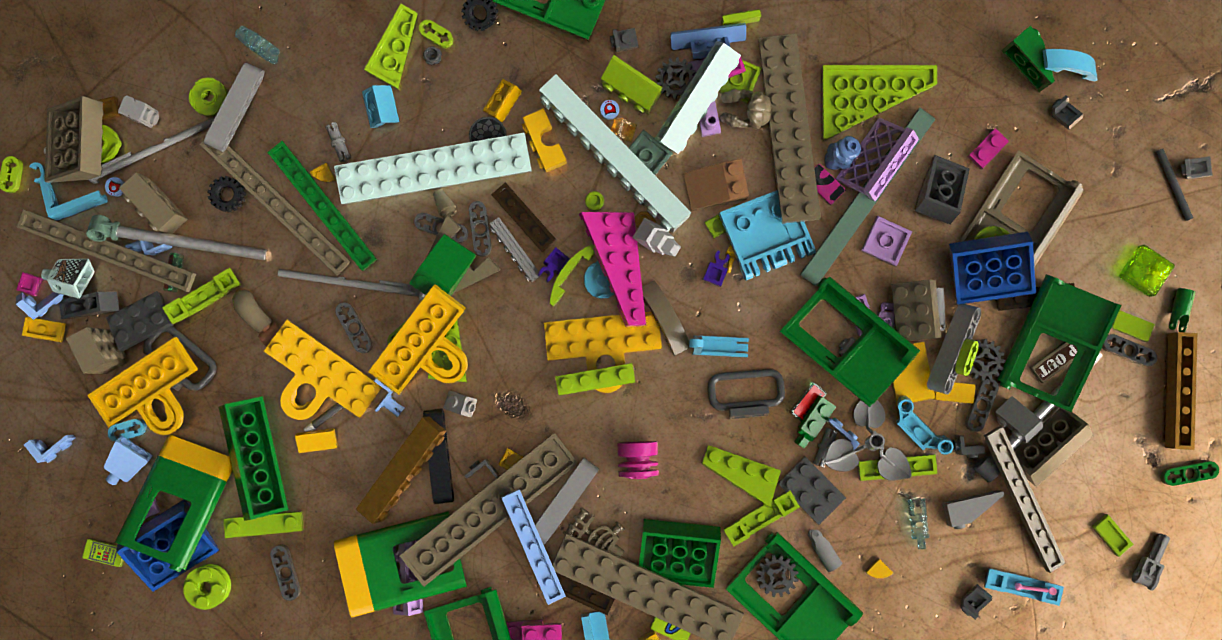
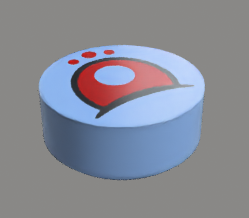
M606 100L602 103L600 112L603 118L613 120L618 116L619 105L615 101Z
M117 177L109 178L105 183V190L111 196L120 197L123 192L119 187L125 182Z

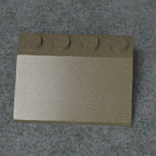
M81 96L47 109L45 182L89 180L101 176L103 102Z

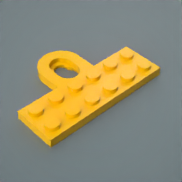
M434 284L368 372L398 395L420 367L443 383H453L460 380L467 370V357L459 347L444 336L466 307ZM436 350L445 352L453 367L449 370L439 367L432 360V352Z
M651 311L645 312L646 325L625 327L621 315L544 322L547 360L586 357L587 371L597 369L596 364L599 357L609 355L614 359L615 366L624 365V353L662 349L660 326ZM622 385L596 390L603 393H611L618 390Z
M288 319L264 350L265 353L295 373L292 380L283 390L280 400L283 411L293 419L304 420L310 418L317 412L328 396L360 418L382 389L372 378ZM304 383L311 384L316 390L315 398L307 401L304 405H298L295 402L298 387Z
M174 337L87 396L108 428L138 410L147 426L153 432L160 435H168L178 430L184 419L182 407L170 388L196 372L198 368L179 339ZM154 399H159L164 403L167 414L166 421H161L152 409V401Z

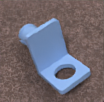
M139 240L125 245L126 248L131 250L143 251L144 255H157L172 248V246L164 244L154 248L152 242Z
M375 377L374 382L388 391L375 408V411L378 412L381 407H385L398 417L405 407L392 399L391 394L393 390Z

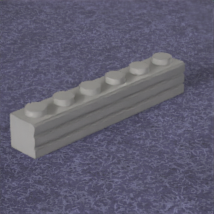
M498 217L491 222L490 230L493 234L496 233L498 235L496 238L500 243L503 242L505 245L503 248L506 252L512 254L510 257L514 262L517 261L519 264L517 267L520 271L526 273L525 278L528 282L530 280L534 282L540 277L538 276L539 271L501 219Z

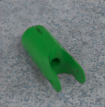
M1186 288L1177 289L1169 322L1170 330H1174L1177 327L1179 320L1178 331H1186L1196 291Z

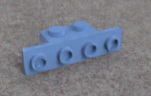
M746 23L671 32L672 50L691 48L693 59H703L707 57L716 41L723 42L729 47L731 42L745 41Z

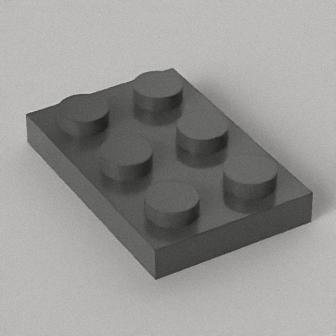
M156 291L106 317L118 350L124 351L173 326L162 308L165 306L160 292Z
M805 456L778 482L785 492L789 490L792 492L799 506L818 525L846 499Z

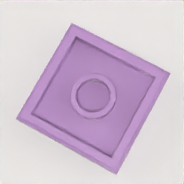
M876 216L861 251L896 267L912 231Z

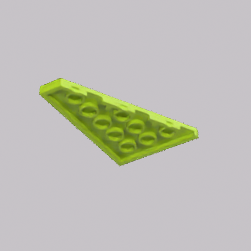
M823 65L822 140H827L936 86L937 65Z

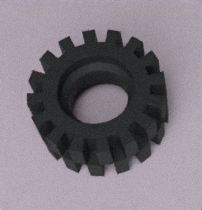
M466 0L461 11L464 13L462 19L465 18L466 21L464 23L466 25L469 24L471 29L475 28V31L488 29L498 18L497 4L493 3V0ZM481 5L486 9L487 15L485 19L481 20L475 17L473 12L475 6Z
M221 176L219 180H213L214 184L209 185L211 190L207 192L210 194L208 199L211 200L210 203L215 208L224 212H232V210H238L237 207L241 208L243 206L241 203L246 200L244 198L246 196L245 188L234 178L229 176L224 178ZM226 187H230L234 192L233 198L230 201H223L220 197L221 190Z

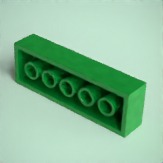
M263 396L219 406L244 521L287 511L288 505Z

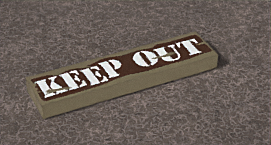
M1064 342L1031 366L1030 369L1038 380L1044 383L1073 361L1077 353V347Z

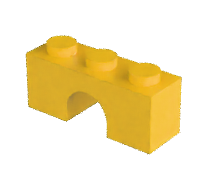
M544 108L523 117L524 123L521 125L525 134H530L532 140L529 143L533 152L537 151L539 155L537 162L540 169L544 168L547 173L566 165L567 161L559 143L553 146H546L541 141L543 134L552 130Z

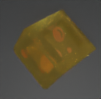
M615 118L611 131L619 139L632 142L637 124L624 118Z

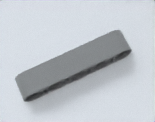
M247 62L243 64L205 136L204 144L222 152L226 150L263 80L264 70Z
M967 304L958 305L928 378V389L946 395L951 392L958 375L955 372V366L962 344L965 339H972L981 317V309L979 307Z
M585 458L582 459L535 524L543 545L547 543L599 471L598 467Z

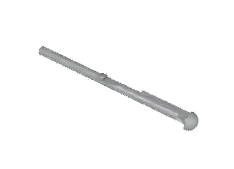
M215 117L169 138H164L165 142L150 146L135 154L129 152L101 165V176L89 179L88 181L97 184L99 183V178L209 128Z
M284 269L278 270V276L418 296L419 300H423L426 296L410 284L379 280L380 283L346 280L345 277H332Z

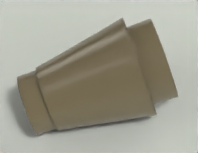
M439 189L435 191L433 196L439 215L443 219L447 216L452 217L457 212L456 205L444 190Z

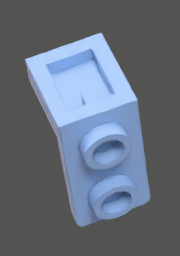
M22 292L16 296V305L34 320L38 316H43L53 304L57 305L60 303L64 295L52 292L37 304L30 295L26 296Z
M828 418L827 423L852 443L853 450L860 445L857 441L858 437L850 430L846 432L842 428L843 424L838 419L834 418L832 420Z
M66 435L48 450H46V444L38 439L29 440L24 446L38 463H49L57 457L56 453L72 445L71 441L76 437L74 435Z

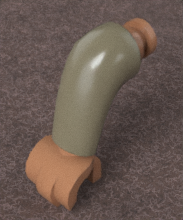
M243 288L236 290L232 298L234 310L256 332L262 331L258 337L267 347L280 327L276 322L270 325L272 320L258 306L251 292Z

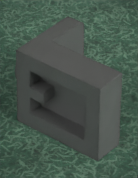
M635 28L622 31L613 30L610 42L611 46L615 47L616 53L639 48Z

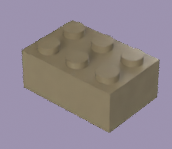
M135 172L119 187L123 192L122 197L127 202H132L136 206L135 211L140 216H145L149 220V226L155 231L159 230L162 233L173 234L188 220L157 185L144 175Z
M936 280L891 284L896 331L908 341L941 338Z
M86 327L66 338L83 373L107 374L127 364L124 351L118 350L112 332L109 329Z

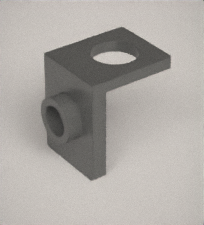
M485 459L481 463L478 460L469 467L471 471L465 477L469 478L484 465L487 466L496 479L500 475L488 459Z

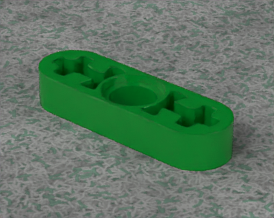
M1202 461L1170 467L1161 472L1160 478L1164 484L1170 486L1213 479L1219 474V466L1212 461ZM1208 467H1212V470L1209 471V473H1206V472H1201V473H1200V470H1204V469H1207ZM1188 468L1194 470V476L1191 479H1188L1185 475ZM1170 473L1175 475L1179 474L1180 476L1172 478V481L1167 479V476H1170Z

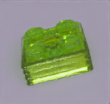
M1140 245L1119 277L1147 296L1152 297L1157 295L1174 269L1175 264L1148 246ZM1146 267L1149 268V271H1150L1149 274H1146V272H1147V270L1145 269Z

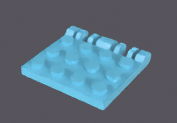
M777 190L718 213L745 281L753 278V273L756 277L760 275V269L756 263L758 259H761L766 272L771 271V266L767 259L768 255L773 269H777L787 265V259L791 263L795 262L791 246H796L797 253L801 259L805 258L806 254L810 256L816 253L804 221L782 224Z

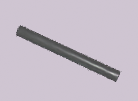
M1162 148L1156 151L1184 218L1188 221L1193 219V215L1167 155Z

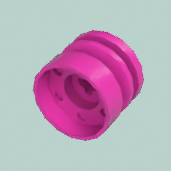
M657 441L617 443L618 456L626 457L627 459L625 462L618 463V467H627V470L618 471L619 477L647 479L659 475V470L650 469V466H657L658 462L649 460L650 456L658 455Z

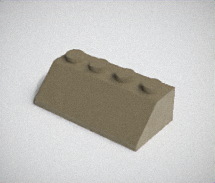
M1058 406L1046 415L1042 420L1043 428L1028 443L1022 441L1014 449L1027 480L1036 487L1093 436L1088 423L1073 412Z

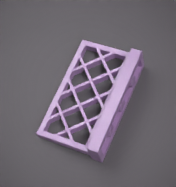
M878 118L860 144L861 153L852 161L850 168L841 170L836 180L876 201L919 138L911 128L907 127L905 129L882 118ZM881 125L887 127L886 132L877 133ZM902 133L899 139L892 140L893 134ZM888 136L889 142L880 145L879 139ZM876 141V147L867 150L866 146L868 143ZM891 147L888 155H881V150ZM878 152L879 158L869 161L868 154ZM865 156L866 162L856 165V160L859 157ZM880 163L879 168L871 172L870 165ZM867 167V174L858 176L857 170ZM854 171V178L844 179L847 173ZM868 178L869 182L865 188L861 187L859 181Z

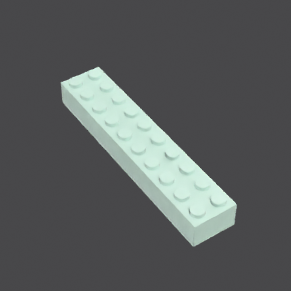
M557 74L539 89L543 106L548 110L551 108L555 118L560 123L565 122L567 124V130L574 137L577 135L580 138V143L585 149L593 151L595 154L594 158L600 164L604 162L607 165V171L614 178L617 176L620 179V184L625 190H631L634 193L633 197L640 205L644 203L647 206V212L653 218L657 217L661 221L660 225L674 233L690 217L691 212Z
M525 133L334 166L341 204L532 172Z

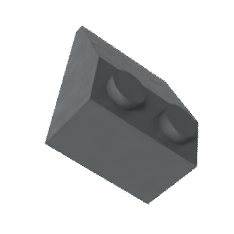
M934 155L918 196L915 211L951 225L961 213L970 168Z

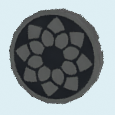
M482 117L476 120L469 131L470 142L507 136L504 125L493 117Z

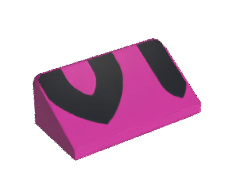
M818 164L814 168L817 192L831 205L846 189L826 169Z

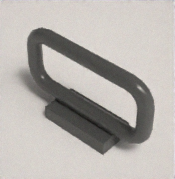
M173 326L144 341V352L148 355L153 352L151 345L163 332H168L173 337H177L186 348L209 366V371L198 383H192L185 378L172 387L177 391L183 386L192 391L201 390L216 374L217 366L215 361Z
M774 369L718 373L713 375L708 381L709 401L712 407L719 411L729 410V419L768 416L769 407L779 405L785 398L784 380L782 375ZM768 376L776 379L777 396L774 399L719 403L716 399L715 384L718 381Z

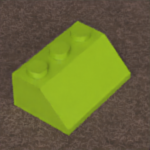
M615 55L611 58L601 77L602 87L608 92L614 91L618 94L620 100L625 103L629 101L634 105V109L642 114L644 112L649 114L661 96L662 87Z

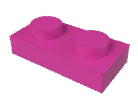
M995 128L967 157L980 169H983L1009 141Z

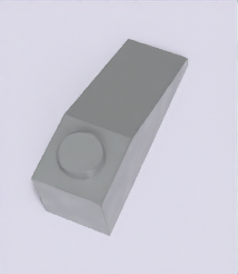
M995 490L943 502L947 525L954 527V529L965 528V524L972 523L1002 498L1004 492Z

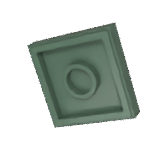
M644 129L629 147L654 175L659 172L673 154V152L656 141Z

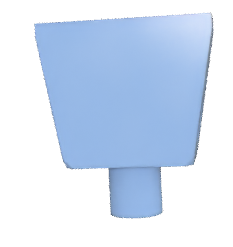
M121 435L115 441L103 467L110 472L106 481L111 485H116L120 479L128 482L147 464L153 455Z

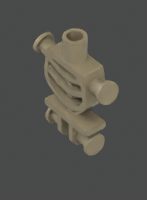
M581 507L579 514L573 517L576 521L574 524L570 522L568 524L569 528L566 532L563 531V534L573 535L577 531L579 534L576 537L579 539L585 534L589 537L588 543L593 539L595 546L598 547L599 544L601 549H606V551L621 557L624 550L618 547L616 542L619 539L617 534L621 530H625L623 526L616 521V525L612 529L607 525H601L592 530L589 528V525L595 516L591 515L587 522L583 521L590 513ZM579 523L584 526L582 529L577 527ZM602 529L607 530L601 535H598L596 533L597 531H600ZM609 534L612 535V536L608 537L607 539H604V537H605L606 535H609Z

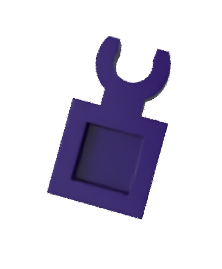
M555 247L543 262L547 267H542L538 272V276L544 272L547 273L548 278L546 282L548 283L553 278V272L558 275L570 258Z
M717 251L715 253L716 262H709L703 280L721 287L728 270L723 265L728 262L730 255L727 254L726 258L721 260L719 259L720 251Z

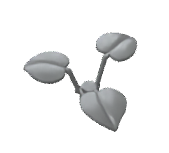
M860 400L853 412L854 421L858 426H866L867 431L872 435L866 438L865 445L854 450L852 443L848 440L838 439L834 441L827 450L824 460L825 464L836 471H850L859 463L856 452L865 448L871 451L879 449V455L882 459L878 461L877 469L883 478L892 481L911 478V468L905 455L896 448H888L883 454L885 439L881 434L871 429L878 428L884 423L885 411L878 400L871 407Z

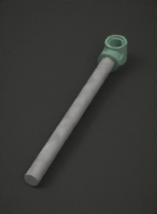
M93 215L86 232L89 239L97 242L105 241L107 237L117 241L120 237L264 261L267 253L266 249L124 227L118 221L112 223L108 217L103 215Z

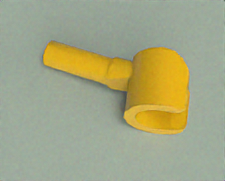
M730 245L726 251V254L730 255L727 273H731L733 261L736 258Z

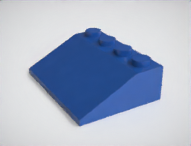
M1028 232L949 244L957 305L1036 293L1033 241Z
M183 499L143 524L135 541L167 553L186 517L190 504ZM205 528L186 570L181 569L180 572L170 569V564L119 544L117 545L116 552L154 592L218 552L219 548Z

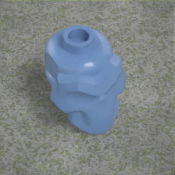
M846 136L836 143H831L827 149L828 153L825 155V166L833 170L850 168L852 161L861 153L859 141L852 136Z

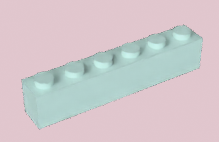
M716 41L656 135L655 140L679 154L686 147V141L689 136L696 131L700 119L704 118L707 114V108L710 103L714 102L717 98V92L721 86H724L728 81V75L737 67L741 55L725 43Z

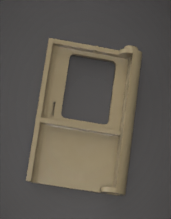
M1018 150L959 242L974 240L975 235L981 229L988 226L1004 228L1010 234L1028 232L1033 241L1035 267L1084 192L1083 185L1076 180L1066 181ZM1027 170H1032L1058 187L1057 194L1031 232L1001 213L1002 208Z

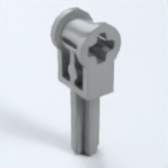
M1158 534L1149 557L1142 556L1132 576L1134 583H1140L1150 591L1157 587L1165 567L1160 564V561L1170 540L1168 536Z

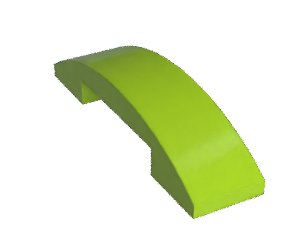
M593 244L575 254L560 271L550 298V304L553 307L565 293V290L560 286L582 257L589 262L595 254Z
M226 269L198 289L162 307L171 323H177L199 312L238 287L240 282L232 269Z
M789 490L773 498L769 508L765 505L759 506L726 527L724 531L734 547L782 516L785 517L800 508Z

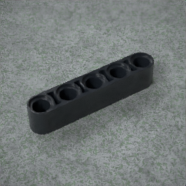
M443 408L423 411V417H431L446 430ZM447 431L443 435L445 437L439 446H435L432 450L433 455L428 460L434 505L454 502Z

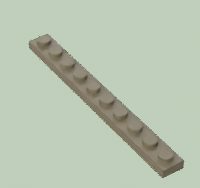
M204 140L199 144L336 275H339L351 263L344 254L229 145L222 152L204 144Z
M24 209L17 224V228L186 292H190L196 276L195 273L107 240L102 242L93 241L87 237L86 232Z

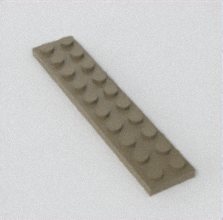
M797 34L759 37L758 43L765 95L771 101L769 129L781 222L785 224L820 220L821 215Z
M553 433L404 551L400 557L423 587L426 586L510 518L501 499L502 496L520 489L527 505L576 466L578 462L557 435Z
M566 533L552 564L555 572L705 640H733L744 615L743 612L568 533Z

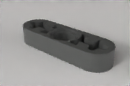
M475 201L469 206L473 246L477 255L485 257L492 250L487 209L482 202ZM477 205L483 208V211H480V218L485 217L484 221H473V219H477V214L473 212ZM484 224L486 227L485 232L477 234L475 232L476 225ZM487 236V239H483L484 245L488 246V248L482 253L481 250H478L481 242L480 240L476 241V237L484 238Z
M420 213L415 217L414 223L419 230L437 236L436 227L439 223H443L445 219ZM426 217V220L428 222L433 223V230H429L431 226L424 224V226L421 227V223H419V220H423V218ZM458 224L465 235L457 239L455 234L452 239L462 243L468 239L469 232L465 226Z
M343 302L338 304L335 309L336 316L355 350L359 353H368L373 347V342L355 309L349 303ZM342 307L349 308L347 314L350 318L354 316L355 319L345 323L344 321L348 320V318L344 314L341 315ZM356 322L359 325V331L353 334L349 331V326L351 323ZM362 332L364 336H360L361 339L368 342L366 349L359 348L361 342L358 338L354 340V337L361 335Z
M1115 334L1108 335L1102 346L1105 351L1142 366H1152L1157 361V354L1154 350ZM1112 340L1113 343L1121 345L1119 347L1110 346V344L1107 343V341ZM1127 345L1133 347V354L1130 356L1126 355L1124 351ZM1138 354H1148L1150 361L1145 362L1146 359L1138 356Z
M985 379L978 386L974 397V404H971L965 420V425L970 431L978 432L985 426L999 389V385L994 379ZM991 383L990 386L993 387V390H989L986 396H990V399L980 396L981 393L986 394L987 388L984 386ZM981 399L987 403V407L983 411L977 408V403ZM974 411L976 413L983 414V417L978 416L977 418L979 426H975L973 428L971 420H975L977 417V414H974Z
M278 545L271 550L270 557L281 595L285 600L292 601L300 595L301 588L289 548L285 545ZM278 549H280L281 552L284 551L285 555L282 556L283 562L287 560L288 563H284L280 566L278 565V563L282 562L281 557L276 556ZM283 567L290 569L291 574L288 578H284L281 575ZM293 579V582L289 583L290 588L295 589L293 596L291 595V593L287 594L289 585L288 583L284 585L283 582H287Z

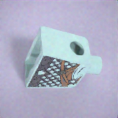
M59 259L52 269H43L41 277L43 280L48 281L53 292L80 299L95 271L89 259Z

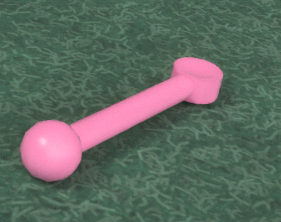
M1020 583L1014 585L1016 590L1025 589L1048 592L1051 595L1057 593L1054 587L1048 589L1025 586Z

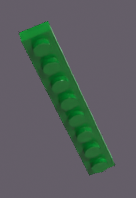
M281 141L267 152L361 271L366 270L378 260L285 142Z

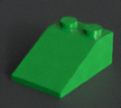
M1029 26L1001 50L1038 92H1041L1055 82L1052 71L1045 69L1043 50L1046 48L1037 29Z
M444 234L420 265L409 284L425 295L435 284L452 296L477 255Z

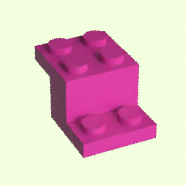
M543 620L506 621L511 640H562L561 623L543 624Z

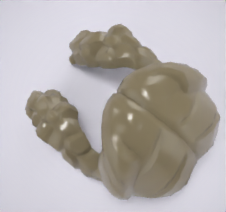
M732 89L729 92H724L721 95L723 103L739 102L746 97L751 101L747 108L748 119L743 121L738 116L725 112L720 115V121L731 127L760 129L761 126L769 122L771 117L770 98L761 91L753 92L744 89Z

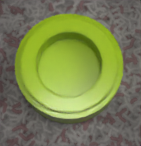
M592 191L587 194L585 204L588 209L598 211L604 205V197L601 193Z

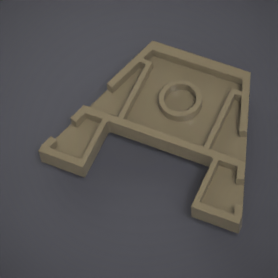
M450 216L445 218L429 253L444 234L452 238L461 229ZM487 257L475 270L471 266L468 268L453 294L499 272L501 269L490 257Z

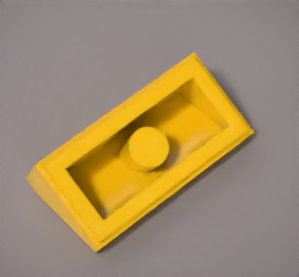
M502 79L482 111L503 122L522 91L515 84Z

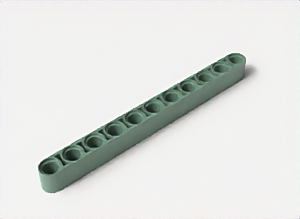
M922 108L915 112L905 126V129L908 127L914 130L919 138L916 145L876 201L858 192L800 275L817 286L936 118ZM891 147L885 155L889 154V152L891 151ZM880 163L878 164V166L875 168L874 171H876V170L879 168ZM869 179L865 182L863 188H865V186L869 182Z

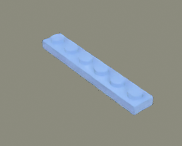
M520 489L502 496L501 499L546 603L549 605L566 597Z

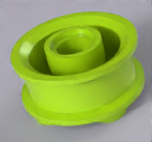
M205 564L192 570L187 575L183 585L186 600L193 607L202 610L216 607L226 600L231 591L229 574L224 568L216 564ZM205 582H208L211 585L210 591L205 589Z

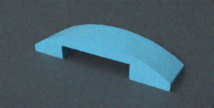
M1066 49L1043 50L1045 69L1055 72L1067 70L1082 74V79L1098 81L1096 63L1090 55Z
M988 568L984 585L988 589L1012 593L1060 606L1064 589L1063 586L990 568ZM1020 583L1025 586L1048 589L1054 587L1057 593L1051 595L1048 592L1025 589L1016 590L1014 585Z

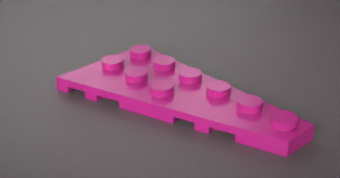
M634 212L579 213L580 219L584 221L587 236H590L594 245L593 250L603 274L607 276L610 291L614 293L617 300V307L625 327L646 325L637 241L632 238L636 233Z

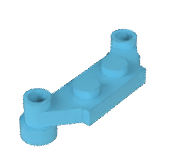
M900 396L897 402L899 409L897 424L922 450L926 448L938 449L941 454H950L954 448L952 441L946 436H937L913 412L914 404L912 400L907 396Z

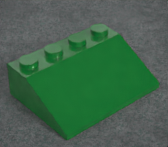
M644 519L639 566L681 585L714 588L721 545V527Z

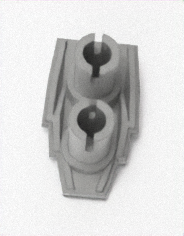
M644 218L632 237L653 253L657 252L661 255L667 254L675 257L681 248L674 240V236L668 233L669 230Z

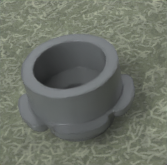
M430 46L424 51L423 58L429 65L438 64L441 61L442 53L440 49Z

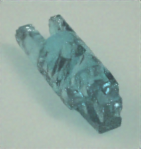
M241 26L235 31V37L245 46L270 63L277 64L280 50L245 26Z
M920 499L922 513L914 514L913 500H908L912 539H917L918 549H926L925 538H930L926 500ZM922 522L923 524L922 526L918 527L916 526V523Z

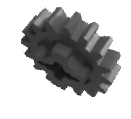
M676 57L675 62H673L669 58V64L663 62L664 68L657 69L660 75L655 77L656 80L660 81L657 84L662 87V94L667 92V98L673 95L674 100H676L678 95L682 96L693 79V75L696 74V70H691L693 67L691 63L686 65V59L680 62L679 57ZM667 73L668 79L664 83V76ZM689 74V81L686 84L685 77ZM673 76L679 77L680 81L673 80ZM673 88H680L681 90H676V91H675V90H672V89H673Z
M982 339V342L975 340L979 344L978 353L974 360L977 370L972 366L969 374L973 373L972 378L977 379L979 377L980 381H984L985 377L992 380V375L999 376L997 370L1004 369L1000 366L1001 363L1006 362V360L1001 359L1004 352L999 353L998 350L1001 346L994 347V341H990L987 344V339ZM982 357H983V358H985L986 360H990V361L982 362V361L976 360V359H979V358H982ZM992 364H995L994 367L989 371V367Z
M772 554L771 560L765 557L766 563H759L762 569L756 570L761 575L756 578L757 581H762L759 585L760 589L765 587V594L771 591L772 597H775L776 593L783 597V592L789 595V588H796L793 582H798V578L794 577V575L799 574L798 570H793L796 566L795 563L789 564V557L783 560L782 554L779 555V558ZM774 563H780L778 566L775 567L770 566ZM787 568L790 571V579L785 575ZM765 572H766V573L769 575V577H770V579L768 580V583H766L765 578H764ZM780 572L781 578L777 577L774 579L773 573L778 574ZM776 585H784V587L775 588Z

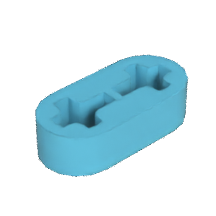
M132 419L118 423L108 429V437L115 442L121 435L126 439L141 436L146 432L147 425L142 419ZM135 423L140 425L138 432L137 430L130 431V428L134 427ZM117 430L125 431V433L119 434V436L114 435V432Z

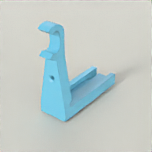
M38 162L32 163L29 166L34 170L37 168L40 170L41 176L35 178L34 182L40 184L47 215L55 221L108 202L105 194L101 195L100 191H95L59 205L51 183L45 182V166Z
M694 335L693 339L689 340V347L693 348V355L748 357V353H736V351L748 352V344H738L737 342H749V338Z

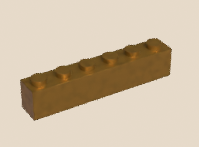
M1168 333L1165 448L1195 450L1198 333Z
M422 417L355 510L372 524L383 522L389 515V509L399 502L400 494L410 487V481L413 476L416 477L421 472V465L424 461L426 462L432 457V450L435 446H439L442 443L446 430L431 417Z

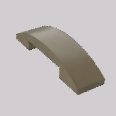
M652 281L642 286L644 303L646 306H649L666 337L665 341L673 355L676 356L690 348L685 330L658 284Z

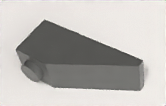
M95 292L82 295L80 299L74 297L63 299L59 303L61 319L119 311L117 292Z

